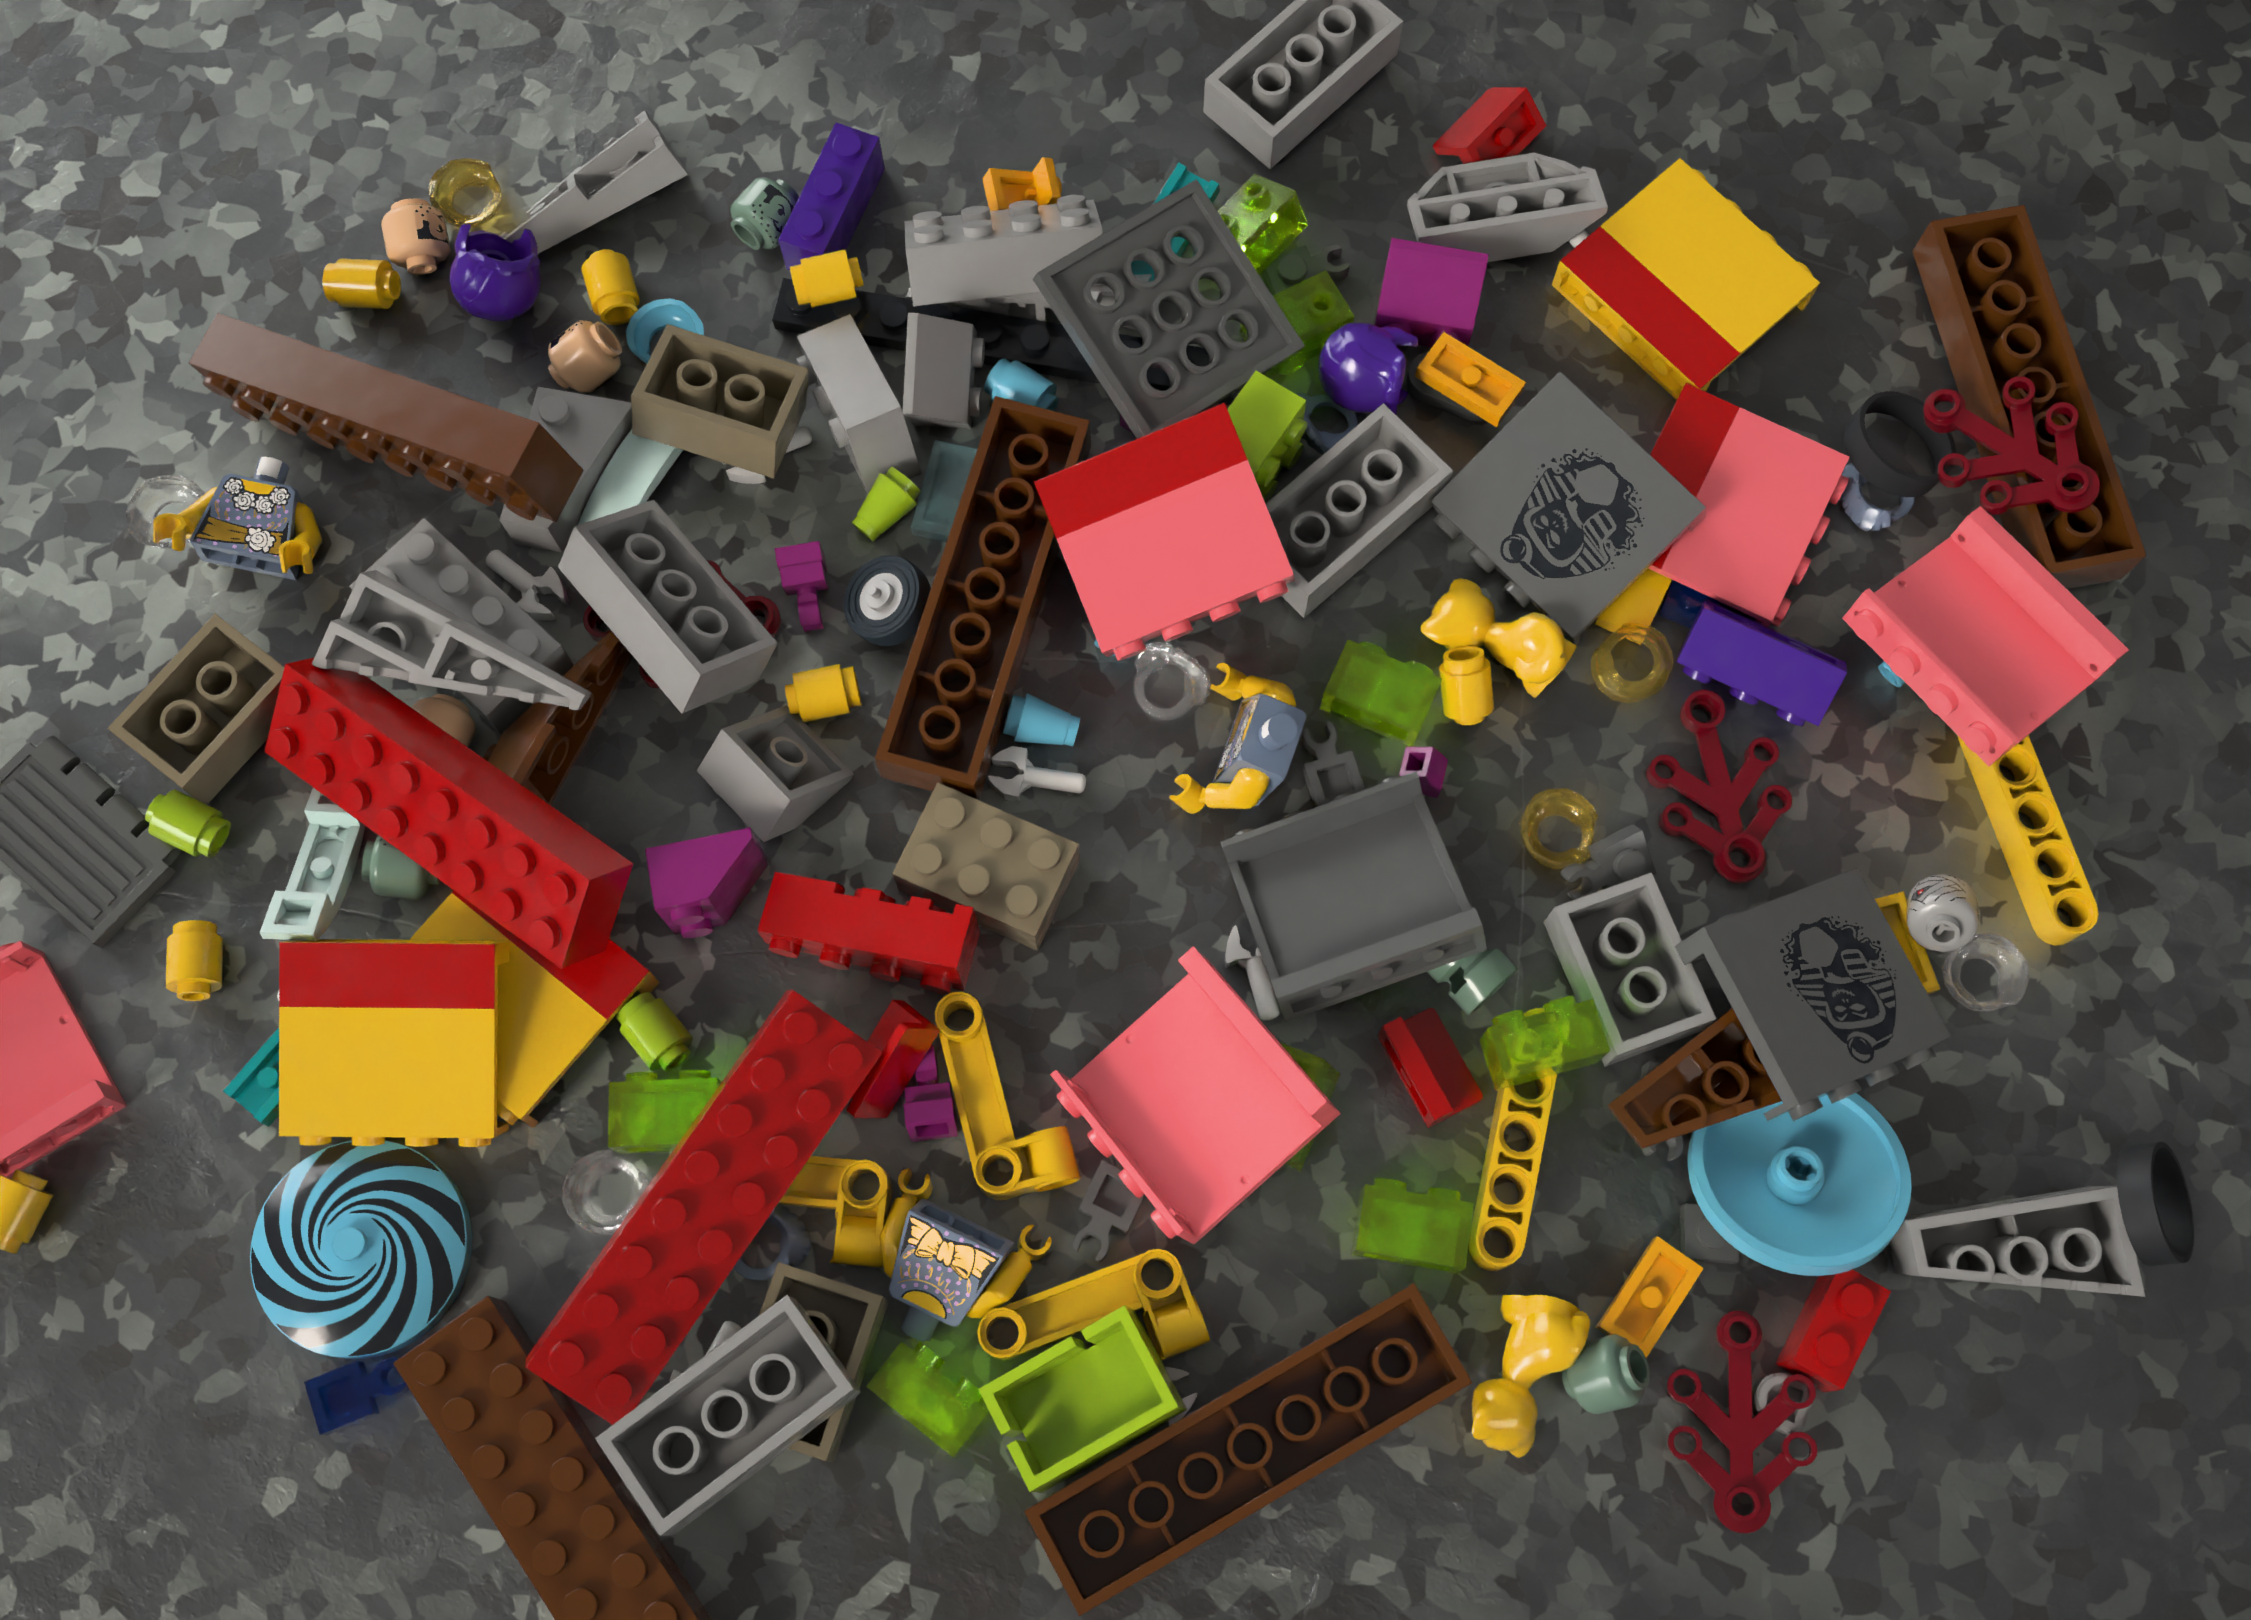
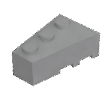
M851 314L797 336L803 356L796 358L797 365L809 369L808 386L814 383L816 385V388L812 389V393L823 417L830 414L832 419L828 420V424L839 448H846L867 494L879 473L885 475L891 466L904 474L908 479L922 474L901 406Z
M538 387L529 419L539 422L584 471L557 522L537 515L533 521L527 520L510 511L506 504L503 506L499 521L516 545L563 552L574 526H577L599 478L620 444L632 429L631 402Z

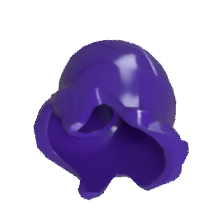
M470 224L461 225L454 245L456 256L451 265L449 281L456 300L469 314L490 321H508L523 315L537 300L541 284L540 259L537 257L538 247L532 231L524 229L521 238L510 243L496 233L483 230L470 232Z
M1369 323L1346 324L1330 335L1321 350L1318 365V376L1321 386L1328 397L1344 409L1355 412H1374L1384 403L1397 415V405L1403 403L1408 396V392L1401 388L1405 377L1406 359L1398 347L1399 345L1417 347L1418 338L1397 327L1385 326L1380 328Z

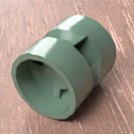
M1487 948L1483 952L1429 970L1427 973L1437 983L1448 982L1450 984L1448 995L1469 1016L1492 997L1516 973L1518 968L1499 948Z

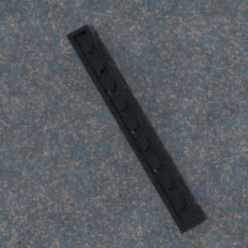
M783 278L772 319L777 330L803 334L851 314L867 345L906 351L908 313H920L973 324L977 331V338H984L985 341L984 364L995 366L1003 358L1010 362L1018 360L1040 374L1101 384L1062 324L943 304L913 306L912 299L855 290L857 298L812 308L811 303L798 304L792 279ZM1119 334L1120 340L1127 347H1142V337ZM1187 345L1186 354L1188 359L1196 366H1207L1209 363L1207 351L1202 347ZM1159 368L1147 370L1148 383L1154 389L1159 391L1169 389L1170 380L1163 370ZM1242 388L1218 403L1231 405Z

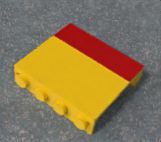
M1681 158L1563 257L1558 264L1552 286L1676 400L1685 383L1706 392L1710 383L1796 306L1801 311L1804 310L1820 284L1806 265L1796 262L1778 246L1775 238L1770 233L1759 229L1743 214L1735 202L1723 197L1708 183L1706 177L1700 171L1692 169Z
M454 890L410 938V940H510V962L498 965L497 1115L512 1126L520 1119L534 1128L538 1121L530 1113L636 991L640 994L652 992L659 984V981L647 968L610 938L605 951L561 969Z
M317 939L316 941L289 940L279 942V1136H299L300 1145L308 1146L332 1143V1137H352V1145L355 1146L385 1144V1137H404L405 1145L413 1147L437 1145L438 1138H458V1145L462 1147H483L491 1145V1138H496L508 1131V1122H497L498 965L510 962V940Z

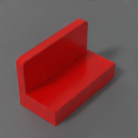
M1492 87L1432 147L1437 155H1458L1463 164L1516 156L1547 125L1527 87Z
M892 999L867 1042L883 1053L852 1096L853 1100L848 1106L847 1112L854 1118H887L940 1032L939 1028L904 1000Z
M1428 1008L1405 1021L1402 1017H1399L1382 1026L1377 1037L1428 1129L1482 1100V1092L1434 1008Z

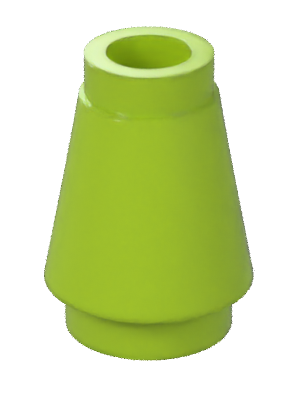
M891 466L885 475L879 473L857 516L851 523L874 542L879 535H882L918 505L915 500L920 495L921 490L904 474Z

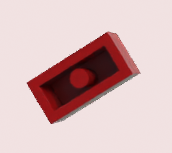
M1853 1269L1839 1274L1818 1276L1775 1364L1793 1375L1799 1374L1808 1377L1813 1384L1817 1385L1816 1388L1822 1392L1843 1390L1891 1291Z

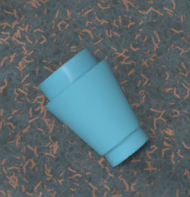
M1026 693L1025 697L1013 694L1003 734L1014 736V742L1064 744L1073 747L1080 717L1073 716L1071 713Z

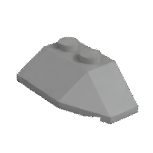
M1538 153L1442 167L1407 202L1417 242L1489 254L1488 262L1553 252L1604 216L1608 209L1596 169L1585 166L1580 169L1566 161Z

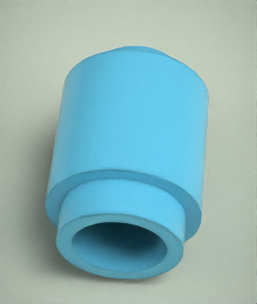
M1005 358L999 360L985 381L984 391L991 395L992 402L994 397L997 396L1052 411L1056 410L1059 403V398L1055 396L1056 384L1018 360L1013 362Z

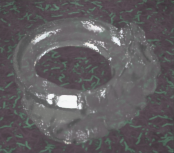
M1162 642L1148 643L1145 645L1146 650L1137 654L1138 656L1134 661L1137 674L1133 682V691L1139 707L1149 716L1160 720H1173L1187 714L1194 705H1202L1207 702L1206 696L1210 695L1208 688L1211 687V680L1209 676H1206V669L1202 665H1198L1196 658H1191V655L1188 653L1184 654L1183 650L1179 647L1174 648L1173 645L1169 643L1162 644ZM1165 665H1173L1184 672L1183 697L1179 703L1171 708H1156L1146 699L1144 692L1145 683L1153 672L1162 669Z

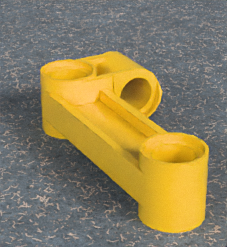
M952 992L944 996L937 1004L935 1022L937 1028L940 1029L939 1037L974 1177L980 1190L988 1198L1007 1200L1032 1192H1043L1061 1188L1079 1181L1081 1176L1068 1127H1052L1031 1133L1017 1140L1015 1139L982 1008L977 999L965 992ZM958 1009H966L974 1014L972 1025L964 1031H953L946 1026L948 1016ZM996 1160L1007 1161L1014 1167L1012 1179L1003 1186H993L985 1181L984 1174L986 1168Z
M811 1156L778 1204L835 1209L837 1226L834 1252L830 1263L883 1268L879 1237L891 1209L893 1189L889 1175L876 1162L867 1159L852 1160ZM864 1173L876 1174L880 1182L877 1194L869 1200L861 1201L855 1199L853 1184L858 1176Z
M1162 1249L1148 1250L1138 1256L1000 1308L992 1309L983 1316L977 1330L978 1341L985 1352L993 1358L1009 1360L1080 1333L1085 1327L1125 1305L1134 1311L1143 1310L1142 1316L1145 1326L1161 1361L1211 1342L1200 1308L1194 1295H1191L1179 1261L1169 1251ZM1154 1261L1165 1263L1172 1271L1173 1279L1171 1284L1164 1290L1155 1291L1145 1286L1141 1277V1272L1145 1265ZM999 1319L1012 1320L1018 1326V1339L1008 1349H996L989 1342V1328Z

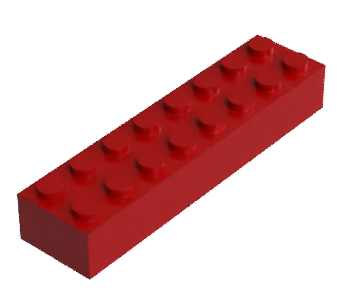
M315 657L285 664L265 753L559 968H565L605 951L633 867L631 861L367 676L359 675L358 672L334 668H318L312 665Z
M787 990L527 1355L525 1368L612 1425L634 1410L883 1052L796 991Z

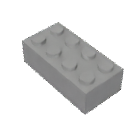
M1294 0L1205 79L1203 112L1265 166L1271 169L1397 56L1403 20L1379 0Z
M1068 195L1058 198L1057 204L1038 206L1036 201L1024 200L1011 203L1009 209L990 211V208L987 206H972L961 210V215L942 217V213L937 211L921 212L914 215L913 220L904 221L905 250L913 306L1040 292L1033 281L1037 272L1102 235V225L1094 199L1086 200L1085 196Z
M1384 403L1266 503L1295 581L1286 584L1288 592L1282 595V597L1303 618L1309 615L1433 507L1431 500L1450 482L1453 470Z
M655 500L574 526L558 568L681 714L758 682L778 643Z
M425 518L365 571L377 570L561 676L565 675L574 666L563 647ZM357 579L349 586L352 590ZM455 690L501 735L534 704L519 701L516 698L481 695Z
M786 1295L595 1439L659 1536H671L682 1530L862 1392L798 1300Z

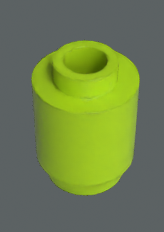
M176 789L171 790L166 795H157L149 805L145 815V820L149 822L148 832L150 835L195 857L201 854L209 858L214 857L226 842L231 830V822L222 818L223 814L221 811Z
M644 992L630 1000L618 1012L616 1019L621 1024V1034L651 1071L663 1068L666 1072L671 1071L689 1057L691 1051L688 1047L693 1040V1036L662 998L655 999L651 992Z

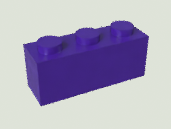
M835 122L778 239L787 270H790V266L801 264L800 259L847 249L885 170L879 137Z
M1706 599L1677 657V662L1684 665L1682 671L1691 678L1710 684L1712 678L1731 687L1729 693L1734 697L1752 705H1757L1759 700L1778 708L1776 714L1779 717L1798 726H1804L1806 721L1816 726L1820 725L1847 674L1846 662Z

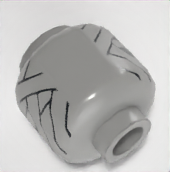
M1933 875L1917 882L1910 891L1907 900V925L1910 935L1919 945L1932 951H1955L1968 945L1977 934L1979 926V907L1975 891L1966 881L1952 875Z

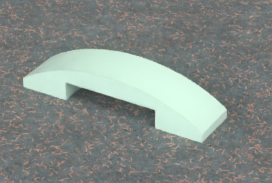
M631 429L599 478L578 525L645 503L683 450L634 435Z
M315 788L312 789L304 810L309 821L308 830L286 890H275L260 930L262 939L316 941L323 935L335 918L351 882L362 844L365 825Z

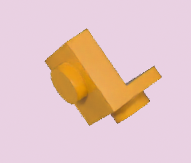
M1042 157L1032 172L989 168L982 178L990 211L1009 209L1011 203L1024 200L1036 201L1038 206L1057 204V199L1061 197L1062 184L1060 178L1056 176L1052 158Z

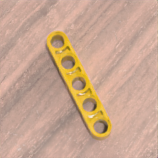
M2029 735L1990 767L1975 752L1971 751L1958 736L1964 756L2036 935L2045 943L2056 946L2064 945L2092 929L2098 919L2097 904ZM1999 765L2005 766L2012 771L2015 782L2003 776ZM2018 812L2030 817L2034 830L2022 824ZM2038 859L2050 866L2053 878L2041 872L2038 867ZM2057 907L2069 914L2072 920V927L2067 926L2060 920Z
M1534 1008L1525 1012L1512 1027L1508 1036L1468 1241L1472 1260L1480 1268L1487 1271H1499L1510 1266L1521 1257L1525 1248L1564 1040V1026L1561 1019L1554 1012L1545 1008ZM1536 1025L1542 1028L1548 1037L1547 1047L1536 1048L1530 1045L1525 1039L1524 1027ZM1527 1076L1532 1078L1538 1087V1097L1536 1099L1521 1097L1514 1087L1515 1077ZM1518 1127L1522 1129L1529 1139L1528 1149L1524 1152L1512 1150L1504 1140L1505 1128ZM1506 1178L1517 1186L1519 1198L1516 1204L1508 1205L1502 1203L1494 1193L1496 1179ZM1487 1231H1498L1507 1238L1509 1251L1505 1258H1495L1485 1250L1483 1238Z

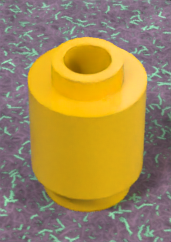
M609 249L596 251L590 255L589 259L581 267L593 312L600 316V320L608 325L627 323L630 321L631 316L638 311L637 306L640 303L628 258L624 254Z
M845 249L800 259L801 264L790 266L799 305L811 303L813 308L857 298L855 288L864 286L857 257L848 259Z
M341 258L336 263H328L323 272L322 282L326 298L330 302H337L341 307L389 309L394 300L400 296V276L397 271L393 270L387 260Z
M1461 646L1452 648L1443 654L1444 662L1439 666L1443 713L1446 717L1454 719L1457 724L1475 725L1482 722L1485 716L1494 710L1490 661L1485 658L1484 650L1479 647Z
M840 664L792 673L793 684L785 685L790 714L800 713L803 723L851 713L850 708L862 706L854 666L841 668Z
M203 920L178 922L173 925V934L167 938L166 989L177 993V998L180 1000H206L211 997L212 992L222 988L223 938L217 934L218 927L212 922Z
M19 1169L15 1170L11 1178L0 1175V1250L17 1254L23 1242H30L53 1197L52 1194L44 1191L47 1180Z

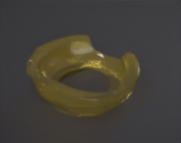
M461 158L450 160L435 172L429 181L428 187L431 206L442 212L445 222L456 227H461L463 224H470L471 228L485 225L501 207L503 194L500 185L491 170V165L480 159ZM486 185L492 191L493 199L478 214L471 216L462 215L454 209V197L465 187H482Z
M1639 623L1622 624L1599 648L1594 650L1591 657V675L1598 689L1612 700L1624 703L1643 701L1660 692L1673 668L1672 650L1665 635L1652 626ZM1629 637L1632 641L1644 644L1653 655L1654 664L1652 671L1646 678L1640 681L1632 682L1625 680L1618 675L1614 668L1611 650L1617 642Z
M1567 788L1547 789L1534 795L1526 806L1519 821L1521 840L1528 853L1541 865L1558 870L1574 863L1581 864L1591 856L1588 846L1592 845L1595 822L1598 819L1597 812L1593 805L1579 793ZM1559 815L1567 818L1581 829L1582 839L1579 847L1571 848L1564 852L1547 850L1538 839L1537 829L1539 823L1549 816Z

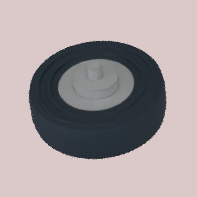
M885 555L870 560L854 574L846 589L844 613L849 626L866 641L880 646H893L908 640L918 630L931 590L929 581L916 565L902 557Z

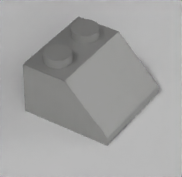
M908 313L902 414L913 425L972 429V416L980 417L982 388L974 387L975 367L983 368L985 341L984 338H977V331L973 324L920 313Z
M788 705L722 728L697 769V772L713 788L714 792L722 797L746 823L748 828H751L763 842L796 829L854 776V773L805 722H802V719L797 714H790Z

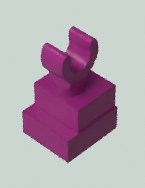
M815 541L774 548L782 588L787 596L797 594L799 619L804 632L823 629L817 591L828 589L825 554L820 542Z
M931 1045L915 1071L917 1086L905 1088V1125L911 1142L958 1136L957 1116L950 1082L939 1083L937 1055H935L934 1045Z

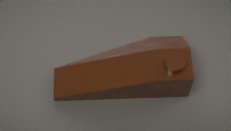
M610 631L563 675V677L591 692L584 706L580 710H572L565 706L541 702L534 703L504 731L497 744L494 743L487 749L483 758L546 803L552 805L633 658L632 654L616 635Z
M1730 1008L1608 1104L1607 1107L1638 1146L1643 1149L1781 1102L1782 1100L1733 1008Z

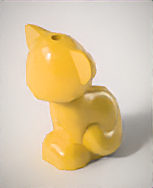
M1463 578L1455 579L1451 583L1449 591L1433 607L1431 617L1421 625V632L1426 637L1444 645L1449 650L1461 646L1480 648L1484 645L1497 661L1515 671L1516 676L1522 680L1527 693L1534 698L1563 670L1577 647L1566 640L1561 627L1544 614L1533 612L1512 622H1495L1493 603L1482 594L1480 587L1476 583Z
M1547 1295L1502 1296L1500 1311L1503 1319L1512 1325L1502 1358V1377L1486 1380L1478 1384L1472 1395L1473 1437L1477 1440H1482L1488 1448L1509 1451L1517 1458L1525 1456L1532 1448L1535 1440L1538 1408L1529 1389L1541 1377L1571 1368L1578 1360L1586 1344L1590 1328V1319L1585 1312L1580 1311L1579 1308L1568 1301Z

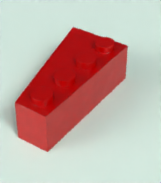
M780 872L774 873L757 930L764 942L769 944L768 949L771 952L791 958H798L800 952L820 956L819 962L821 964L840 970H849L850 964L870 968L869 974L871 976L890 982H899L900 977L904 976L920 980L919 986L921 988L939 994H950L951 988L965 991L980 935L974 907L955 904L953 914H950L934 906V902L931 899L911 896L910 901H907L905 905L895 904L896 900L881 890L863 887L862 889H856L854 896L845 895V887L836 882Z

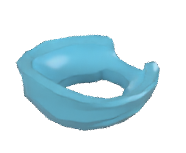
M671 298L655 300L643 305L631 316L626 328L627 345L632 353L647 364L651 357L649 355L650 341L657 331L669 324L704 335L703 323L696 312L683 301Z

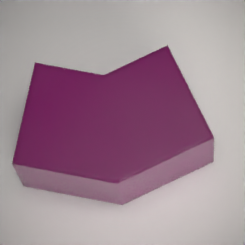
M1405 747L1399 776L1417 771L1422 794L1438 798L1442 789L1448 759L1434 747Z

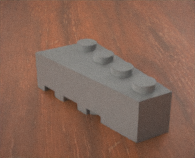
M2089 1186L1905 1216L1902 1225L1889 1243L1895 1274L2145 1297L2137 1256L2123 1222L2117 1186Z

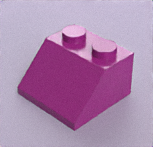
M1391 238L1374 326L1380 328L1385 326L1397 327L1416 336L1420 346L1432 348L1443 332L1469 346L1489 254Z
M751 828L645 849L654 909L675 935L681 934L684 938L706 936L713 932V927L725 925L768 866L767 856Z

